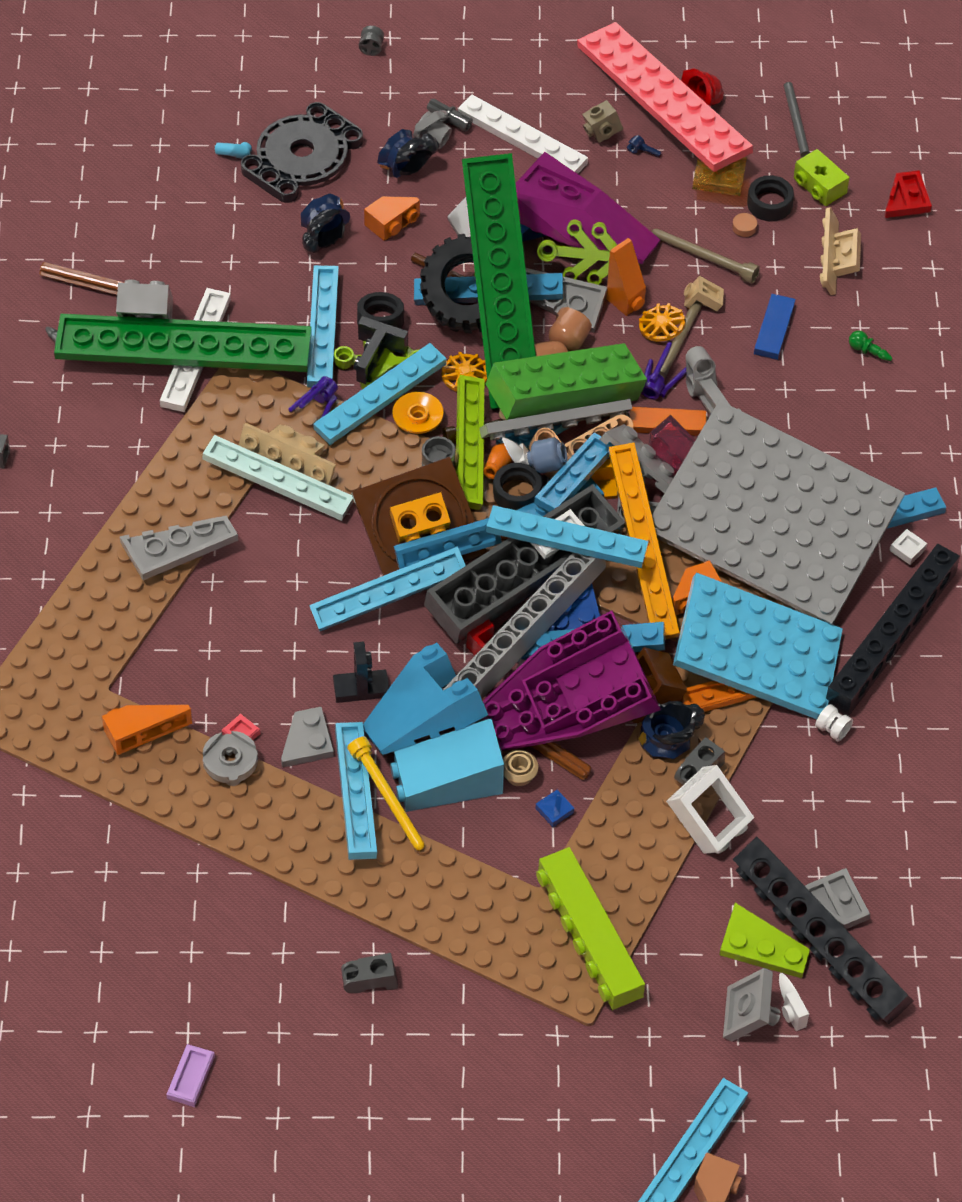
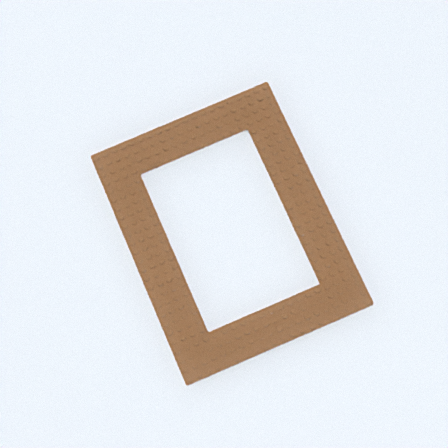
M219 368L0 666V750L585 1026L593 1025L605 1004L598 991L599 984L595 978L592 979L589 976L585 966L586 960L583 955L577 954L573 945L574 938L572 934L564 930L559 910L552 908L546 886L535 887L420 833L419 835L425 846L422 850L418 851L413 847L400 824L374 812L377 859L348 860L341 797L259 759L255 771L238 785L230 786L216 781L208 775L203 767V748L211 737L187 726L120 755L116 754L104 732L102 716L112 709L139 704L117 695L109 689L203 557L200 556L142 580L120 543V536L129 535V537L142 535V532L150 530L156 533L169 530L168 527L179 525V527L192 526L193 522L227 516L230 519L255 482L202 459L203 452L213 436L216 435L239 445L245 423L267 433L280 424L289 426L294 431L304 436H311L317 442L325 445L323 453L319 457L336 464L330 486L352 495V491L422 467V446L426 440L430 439L421 434L406 432L399 428L397 424L373 415L329 445L314 430V423L322 417L327 405L326 401L319 403L313 398L302 409L297 407L292 412L288 410L311 388L270 370ZM337 399L332 405L330 412L344 402ZM455 451V471H456V451ZM484 471L483 505L480 510L470 508L475 522L489 518L493 505L498 506L493 495L494 479L488 478ZM511 480L502 486L505 492L514 496H524L533 490L531 484L522 480ZM625 524L621 535L628 536ZM657 538L673 600L674 593L685 569L701 564L703 561ZM494 545V546H491V547H487V548H486V551H487V552L490 551L491 549H493V548L496 547L497 545ZM606 560L605 569L592 582L598 608L606 612L612 610L616 616L634 624L649 623L636 567ZM714 568L723 583L801 612ZM683 613L676 615L679 632L681 631L684 618ZM679 637L671 638V640L678 642ZM676 666L686 688L713 681ZM757 697L706 711L703 725L699 729H695L694 736L690 738V749L675 759L650 755L640 745L639 737L643 724L642 722L638 723L565 848H571L630 957L695 844L694 839L666 802L683 786L674 779L676 771L685 761L686 757L707 737L725 751V764L720 770L727 780L730 781L773 705L772 702ZM233 753L230 756L226 754L224 756L227 761H233L236 754ZM712 785L691 803L705 824L720 799Z

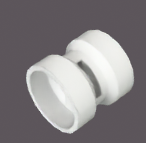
M830 704L820 713L815 726L821 731L829 732L831 738L839 742L849 732L853 719L847 715H841L838 713V709Z

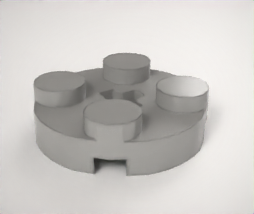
M231 731V734L225 735L218 733L212 736L203 748V767L208 775L216 781L230 786H236L242 780L248 778L257 767L258 753L255 743L244 733L238 731ZM233 753L236 754L233 761H227L224 756L226 754L229 756Z

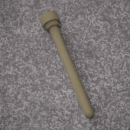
M660 229L652 230V233L660 241L737 272L745 282L753 284L758 277L759 265L751 262L741 264Z

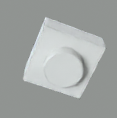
M906 529L891 544L890 551L911 565L926 550L928 543Z

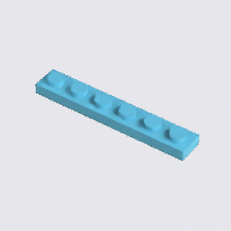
M314 265L310 320L312 334L307 372V387L309 388L316 385L323 376L333 380L338 266Z
M431 343L427 344L314 423V430L329 445L333 444L445 366L447 358Z
M495 505L492 507L486 526L487 533L642 568L648 548L647 540Z
M457 546L309 606L319 631H323L431 588L466 565Z
M363 722L336 723L335 734L348 860L377 859L369 774L362 761L353 758L347 749V746L353 740L364 736Z
M725 1078L721 1080L638 1202L678 1201L699 1170L706 1152L710 1153L747 1099V1091Z

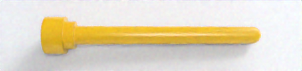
M362 736L353 740L347 746L351 756L355 759L357 758L358 761H362L413 847L418 851L422 850L425 844L371 757L372 746L368 739Z

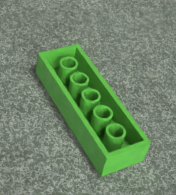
M623 343L495 362L486 381V386L506 420L627 399L636 401L640 397L647 378L626 344Z

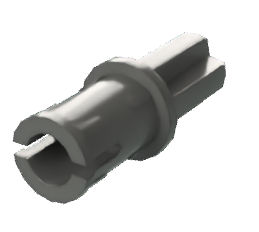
M431 99L427 105V110L431 113L440 110L447 111L450 118L444 121L446 124L450 123L464 132L468 131L472 125L473 119L457 111L454 106L448 107L436 99Z

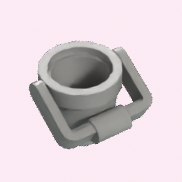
M440 110L433 113L427 111L415 125L413 138H421L424 134L429 133L436 138L440 146L439 149H441L448 141L452 129L443 123L450 118L447 111Z

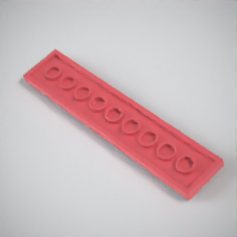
M616 22L577 40V46L713 172L753 153V145Z

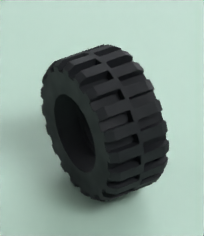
M458 234L457 239L451 240L449 237L444 240L442 246L436 245L432 249V255L426 257L424 261L425 267L421 269L420 289L429 312L441 325H446L455 332L463 330L464 333L472 334L473 330L482 332L478 303L474 305L457 304L449 298L445 289L446 277L453 268L462 263L473 262L471 237H466L465 234Z

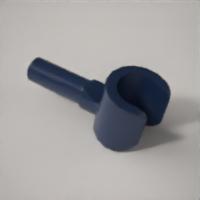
M639 135L632 137L628 141L630 144L627 146V149L633 154L637 153L640 149L658 157L662 153L645 144L644 139Z

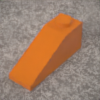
M629 238L610 250L606 299L626 316L642 308L645 303L646 286L634 246Z
M126 705L119 709H112L102 716L105 734L116 754L120 755L192 724V715L189 705Z

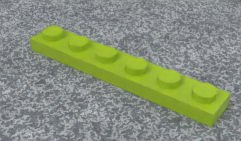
M460 375L457 380L456 474L469 507L480 510L483 505L484 438H481L479 428L484 425L485 379Z

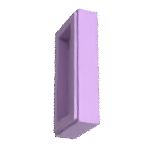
M187 1044L166 1094L167 1099L195 1107L215 1058V1053Z

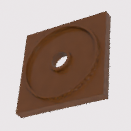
M450 457L351 492L382 576L399 570L394 546L405 543V541H398L390 516V507L441 492L450 518V527L446 528V530L475 522ZM429 511L426 514L428 519L433 522L441 518L440 514L436 511ZM405 518L401 521V525L405 529H412L410 518ZM431 533L421 536V538L431 535ZM486 548L462 555L464 563L487 552Z

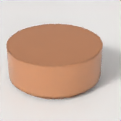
M740 213L734 217L732 229L738 236H752L757 229V220L751 214Z

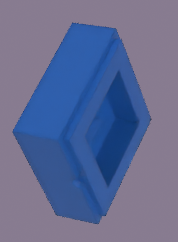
M558 790L537 802L535 809L552 827L571 816L575 809Z

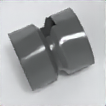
M440 436L426 440L422 446V466L450 457L455 468L456 450L452 441Z

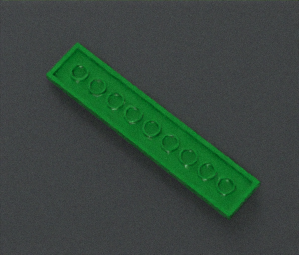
M512 153L462 159L487 379L495 362L536 356ZM489 391L491 410L500 409Z
M60 314L54 356L55 359L308 372L312 328L311 326Z

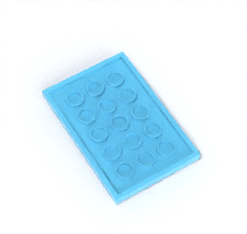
M696 572L691 582L673 665L817 719L829 703L826 695L828 686L833 681L843 628L830 625L817 618Z

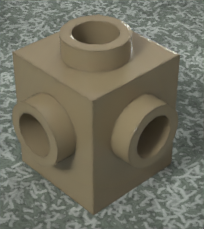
M607 100L582 114L586 122L583 124L585 132L589 137L593 136L599 143L624 129L617 111Z

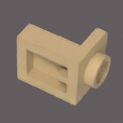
M699 276L693 283L690 282L684 290V306L690 308L697 300L704 306L718 311L723 306L724 289Z

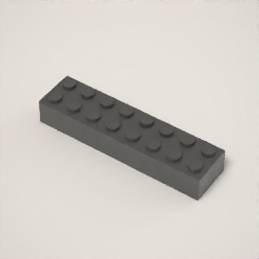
M593 484L543 516L556 519L571 509L586 527L616 534H622L626 523ZM508 538L427 590L424 606L452 640L458 644L466 639L467 633L488 619L492 622L533 595L573 552L558 550L544 559L530 542Z

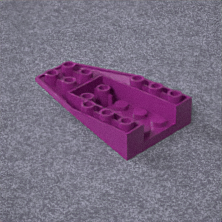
M546 152L516 182L520 224L531 228L534 232L545 234L556 242L584 248L574 236L567 232L568 223L576 219L582 223V230L599 250L609 251L600 239L592 235V227L597 222H602L606 225L607 233L617 245L627 238L632 240L637 260L640 264L646 261L660 243V239L601 189ZM573 224L570 226V229L578 231L579 227ZM601 227L595 228V232L598 234L604 232Z
M611 610L536 650L483 700L488 715L482 719L483 721L492 719L500 751L581 737L660 711L661 708L621 622Z

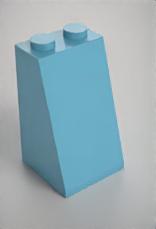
M487 719L469 725L466 728L394 751V762L390 763L393 779L398 778L399 785L396 786L397 798L399 802H404L406 812L503 794L504 762L492 719Z

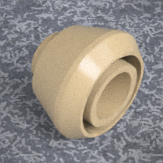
M516 750L508 753L503 758L504 777L514 786L528 784L538 772V762L529 752Z

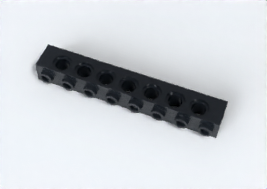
M938 543L828 686L826 699L829 700L828 705L831 704L836 707L842 715L849 716L955 576L960 555Z
M757 836L733 858V861L739 866L736 872L746 882L751 879L757 885L753 890L764 901L770 899L776 905L772 910L783 921L788 918L794 924L791 930L801 941L807 938L813 946L809 949L820 961L824 958L828 960L831 964L828 970L839 981L844 978L851 985L847 990L858 1001L863 998L870 1005L866 1010L877 1022L883 1019L886 1023L890 1024L914 1001ZM764 867H770L769 874L764 878H759L760 870ZM783 886H788V893L784 897L778 898V890ZM801 906H807L805 915L796 917L797 909ZM825 925V933L821 937H815L814 932L816 928ZM839 945H844V953L840 957H834V949ZM858 965H863L864 971L862 975L856 978L852 977L853 969ZM878 985L883 986L882 994L877 998H872V989Z

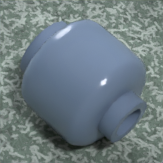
M555 437L534 441L531 451L527 452L528 463L531 467L534 466L535 470L541 474L558 471L568 459L566 446Z

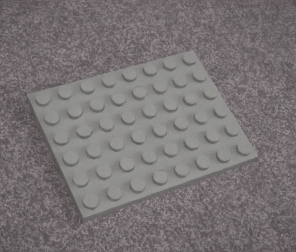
M719 400L653 512L652 519L658 539L703 562L710 560L714 568L806 615L833 625L900 506L905 493Z

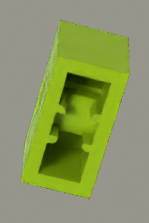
M818 149L796 161L794 179L825 207L847 194L850 177Z

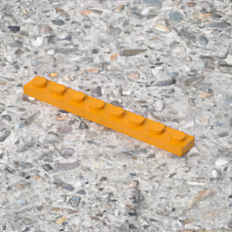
M635 443L609 447L608 452L628 536L648 541L642 568L636 567L648 622H664L665 640L679 637L680 632Z

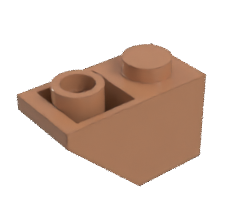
M706 1152L694 1185V1192L699 1202H728L731 1193L736 1195L742 1178L738 1176L740 1165Z

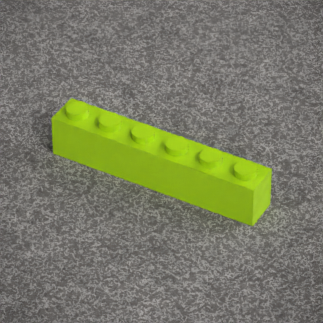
M568 847L540 858L539 869L536 871L538 882L542 887L546 886L552 908L559 910L564 930L572 934L574 938L573 945L577 954L583 955L586 960L585 966L589 976L592 979L595 978L599 984L598 991L604 1002L608 1001L610 1007L614 1010L644 998L645 983L571 848Z

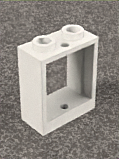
M717 765L702 767L666 801L704 854L715 852L719 854L725 851L730 846L729 841L733 837L744 833L748 829L747 824L754 819L752 813ZM711 785L735 818L716 837H714L691 804Z

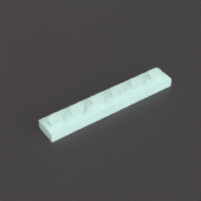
M216 435L213 436L202 455V459L341 521L353 503L352 495Z

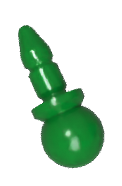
M857 330L849 336V345L854 350H862L864 354L869 351V353L878 356L882 360H892V356L886 350L873 344L874 339L868 338L865 332Z

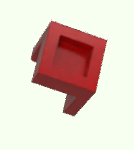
M488 619L467 633L466 647L474 656L494 636V624Z

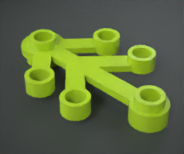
M576 219L568 223L567 232L574 236L584 248L558 246L552 240H544L539 244L537 254L543 261H552L556 256L583 259L574 267H567L563 272V277H567V272H573L575 277L571 279L575 280L598 260L608 261L599 270L593 269L588 273V283L597 285L608 275L610 250L617 246L616 242L607 233L606 225L602 222H597L592 227V235L600 239L609 251L599 250L582 230V223ZM575 224L579 227V230L572 231L570 226ZM601 227L604 232L598 234L595 232V228ZM550 246L552 251L545 252L543 247ZM596 274L599 276V280L593 281L590 276Z
M341 346L334 351V363L340 369H348L351 365H354L356 358L362 355H355L350 347ZM408 346L407 351L403 354L405 357L396 356L389 349H385L376 365L378 367L374 369L369 378L371 382L366 384L360 383L361 388L364 389L420 349L412 350Z

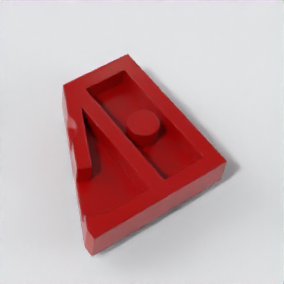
M920 170L896 173L885 210V218L931 212L932 205Z

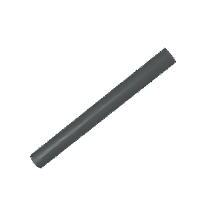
M786 82L783 85L800 155L804 157L810 151L793 84Z

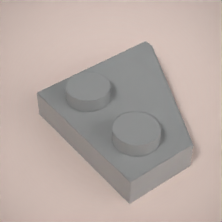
M322 707L295 712L281 757L282 768L334 757Z
M846 868L805 885L845 929L870 919V913Z

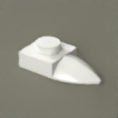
M502 438L514 463L529 465L527 459V452L529 450L523 443L518 445L510 439Z
M780 973L779 986L784 1000V1006L782 1007L783 1016L788 1023H792L796 1031L806 1028L809 1013L791 981L786 975Z

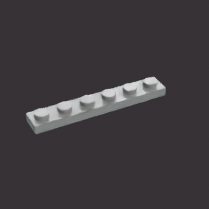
M627 399L486 423L479 429L481 438L490 437L491 441L506 438L505 434L514 433L515 437L529 434V430L549 428L553 430V426L561 424L563 428L577 426V422L585 420L586 424L597 423L601 421L602 417L609 416L611 419L617 415H625L626 412L632 409L631 400Z

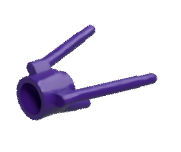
M671 342L667 343L651 375L653 360L650 359L648 361L644 374L647 381L641 393L649 399L655 400L659 396L664 398L668 390L687 374L685 367L667 385L664 383L663 376L659 374L672 346Z
M327 376L321 377L316 385H313L306 394L289 407V412L294 411L297 407L304 408L314 398L319 403L327 402L322 417L330 412L332 405L337 400V397L334 395L338 390L337 384Z

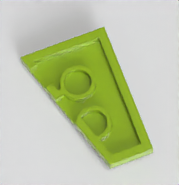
M735 903L720 949V956L802 979L810 949Z

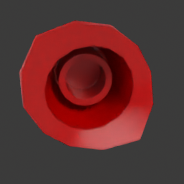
M695 68L683 71L681 81L707 105H715L723 100L724 91L722 84L716 76Z

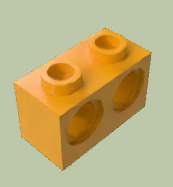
M441 492L390 507V516L399 542L416 540L426 534L431 533L433 535L446 531V528L450 527V518ZM429 511H436L440 514L441 518L433 522L428 520L426 514ZM405 518H410L415 522V527L405 529L401 525V521Z

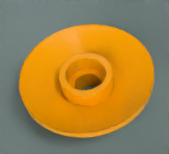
M411 392L403 395L395 402L393 406V419L397 426L406 432L413 434L427 433L440 425L443 419V406L431 394Z

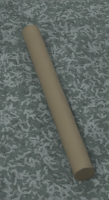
M697 300L690 306L685 316L686 324L684 330L672 342L668 356L659 373L663 378H666L702 306L701 302Z

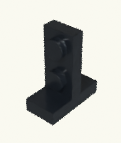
M362 316L358 322V339L366 343L362 356H358L354 363L356 381L363 384L367 383L385 349L405 354L408 349V331Z
M364 641L353 642L354 673L333 675L336 703L380 699L389 689L387 670L372 671L371 651L366 652Z

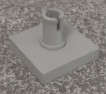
M762 968L727 987L723 1038L734 1041L764 1025L774 1026L780 1019V1015L777 1014H780L781 1011L776 1007L770 1006L772 971Z

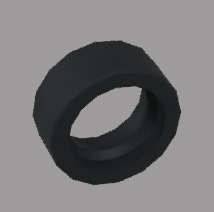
M768 175L759 177L751 183L748 190L747 205L752 215L765 221H778L790 214L793 207L794 190L788 181L782 177ZM772 192L783 197L784 201L778 204H767L760 201L757 196L762 193Z
M386 292L367 294L357 303V324L361 317L364 316L401 329L404 324V304L394 294ZM375 311H385L391 313L392 315L385 317H377L370 315L369 313Z
M510 463L501 467L496 472L493 480L494 500L499 507L518 510L533 503L535 496L543 487L541 475L535 468L524 463ZM511 480H522L531 484L533 490L524 496H514L505 492L502 486Z

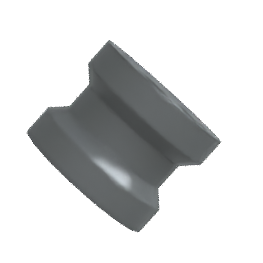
M376 26L364 27L359 41L360 51L371 56L379 54L382 49L384 32Z

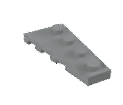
M525 268L526 274H547L545 272ZM563 277V299L531 300L529 302L557 315L562 307H569L580 311L590 320L592 324L590 332L594 333L606 298L607 287Z
M623 424L602 435L599 440L605 445L609 442L614 446L635 443L642 475L657 480L655 483L656 487L663 493L666 492L675 476L674 469L668 463L662 462L656 456V451L650 445L644 444L632 427Z
M227 516L193 522L192 526L168 527L169 530L153 533V530L142 532V535L129 537V535L120 536V543L142 580L238 541V534Z

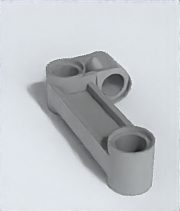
M695 346L691 348L685 358L686 386L690 396H698L711 415L719 400L728 405L730 404L717 387L716 365L713 359L703 347Z

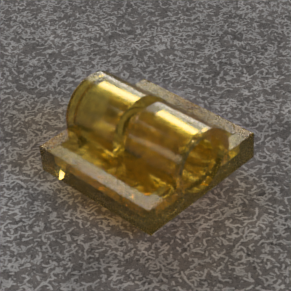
M743 157L715 172L698 158L692 189L740 196L747 157Z

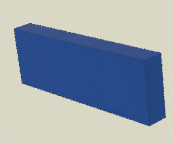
M771 294L754 348V354L778 360L796 299Z

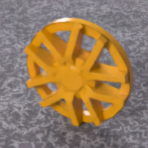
M659 303L657 307L643 311L642 317L639 318L641 334L648 340L656 342L668 341L677 337L684 330L686 324L682 310L671 306L670 303L662 306Z
M458 352V355H450L446 365L442 367V380L448 388L456 392L457 380L460 375L481 377L485 379L486 384L485 360L479 358L478 354L471 355ZM456 380L455 385L452 384L450 381Z

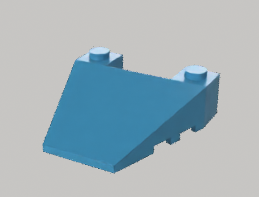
M438 643L426 646L412 656L363 723L365 734L382 755L415 745V739L430 735V738L433 739L440 736V731L452 727L456 731L466 728L488 715L478 689L468 678L457 681L451 687L444 691L442 690V687L449 684L456 674L447 653Z

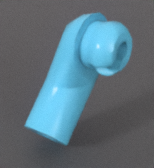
M218 142L215 145V153L217 155H228L240 159L251 155L252 146L247 142H242L241 144Z

